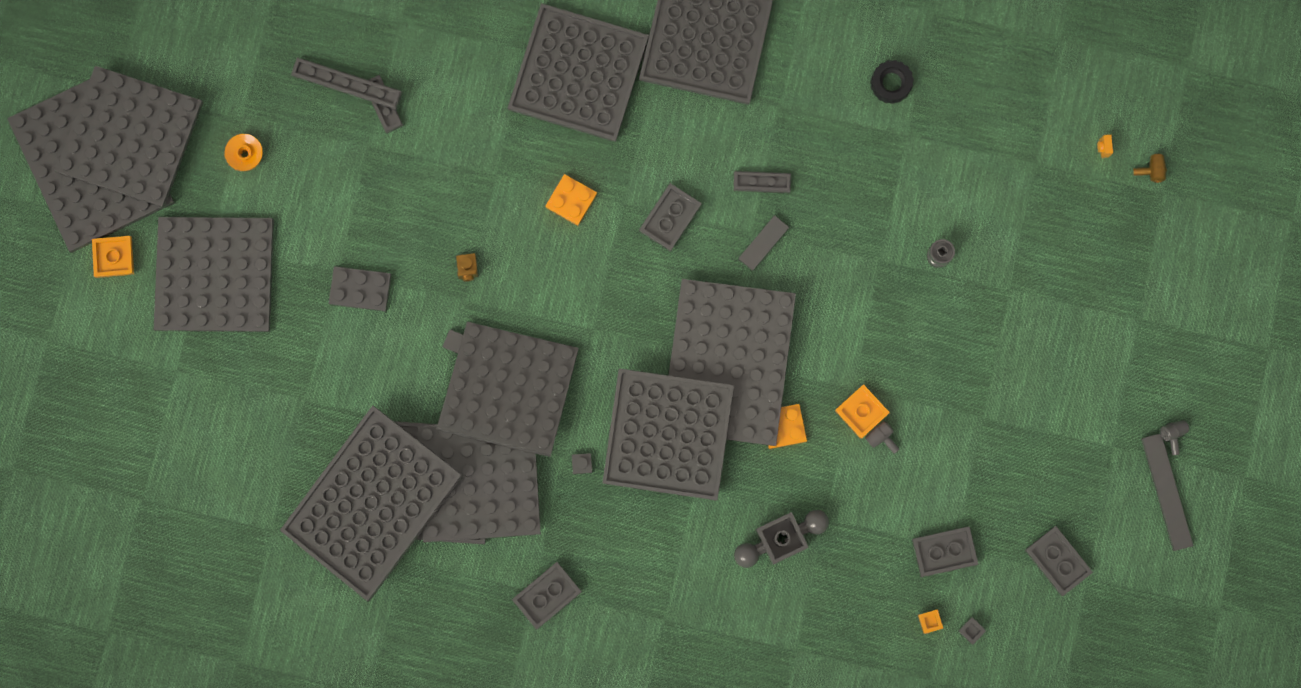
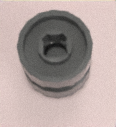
M946 239L935 241L927 251L928 263L935 268L945 267L955 255L953 244Z

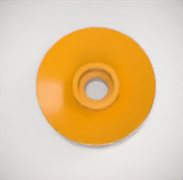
M239 134L232 137L225 147L227 163L238 171L254 169L260 163L263 156L261 143L249 134ZM244 151L248 152L247 157H242Z

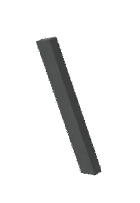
M298 57L291 73L293 77L397 110L403 94L400 90Z
M1160 434L1142 438L1141 441L1172 549L1176 551L1192 547V539L1163 438Z

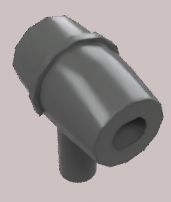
M1184 420L1168 423L1160 429V435L1163 440L1170 441L1172 455H1179L1178 438L1189 432V425Z
M885 421L875 426L865 437L873 448L884 442L893 454L899 450L890 438L893 434V429Z

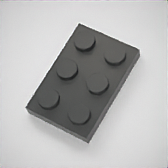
M670 183L640 227L639 232L671 252L702 203Z
M334 266L328 304L386 312L392 274Z
M1056 526L1025 549L1026 553L1061 596L1067 594L1093 573Z
M970 527L912 539L920 577L979 565Z
M556 562L515 596L512 601L537 630L582 591L559 563Z

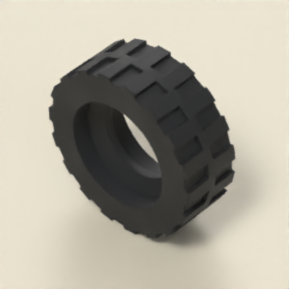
M888 60L885 63L882 62L872 75L871 90H873V94L877 96L878 100L884 101V103H899L907 98L913 87V73L901 61ZM889 73H895L901 79V86L895 91L887 90L883 85V78Z

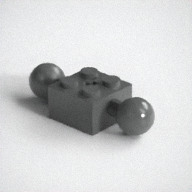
M812 510L806 515L804 522L797 524L791 512L755 529L761 542L756 545L750 543L740 544L735 549L734 559L739 566L750 568L757 563L760 555L766 553L771 564H776L809 548L803 535L809 532L815 535L824 533L829 526V518L821 510ZM778 534L786 536L787 539L784 540L785 544H782V542L777 541V539L779 538Z

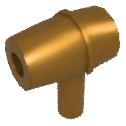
M1162 154L1151 155L1150 165L1147 168H1133L1134 176L1150 175L1151 181L1156 183L1166 180L1167 169L1165 158Z

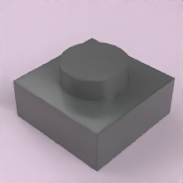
M591 453L572 455L573 474L592 473Z
M970 617L958 632L973 645L986 630L973 617Z

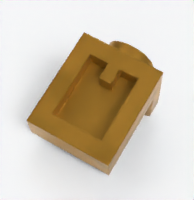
M476 254L457 255L458 278L463 279V281H472L474 277H478Z

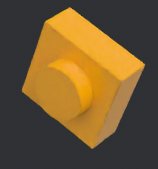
M1103 135L1097 143L1098 152H1101V158H1108L1113 154L1111 135Z
M938 609L918 615L924 634L943 629Z

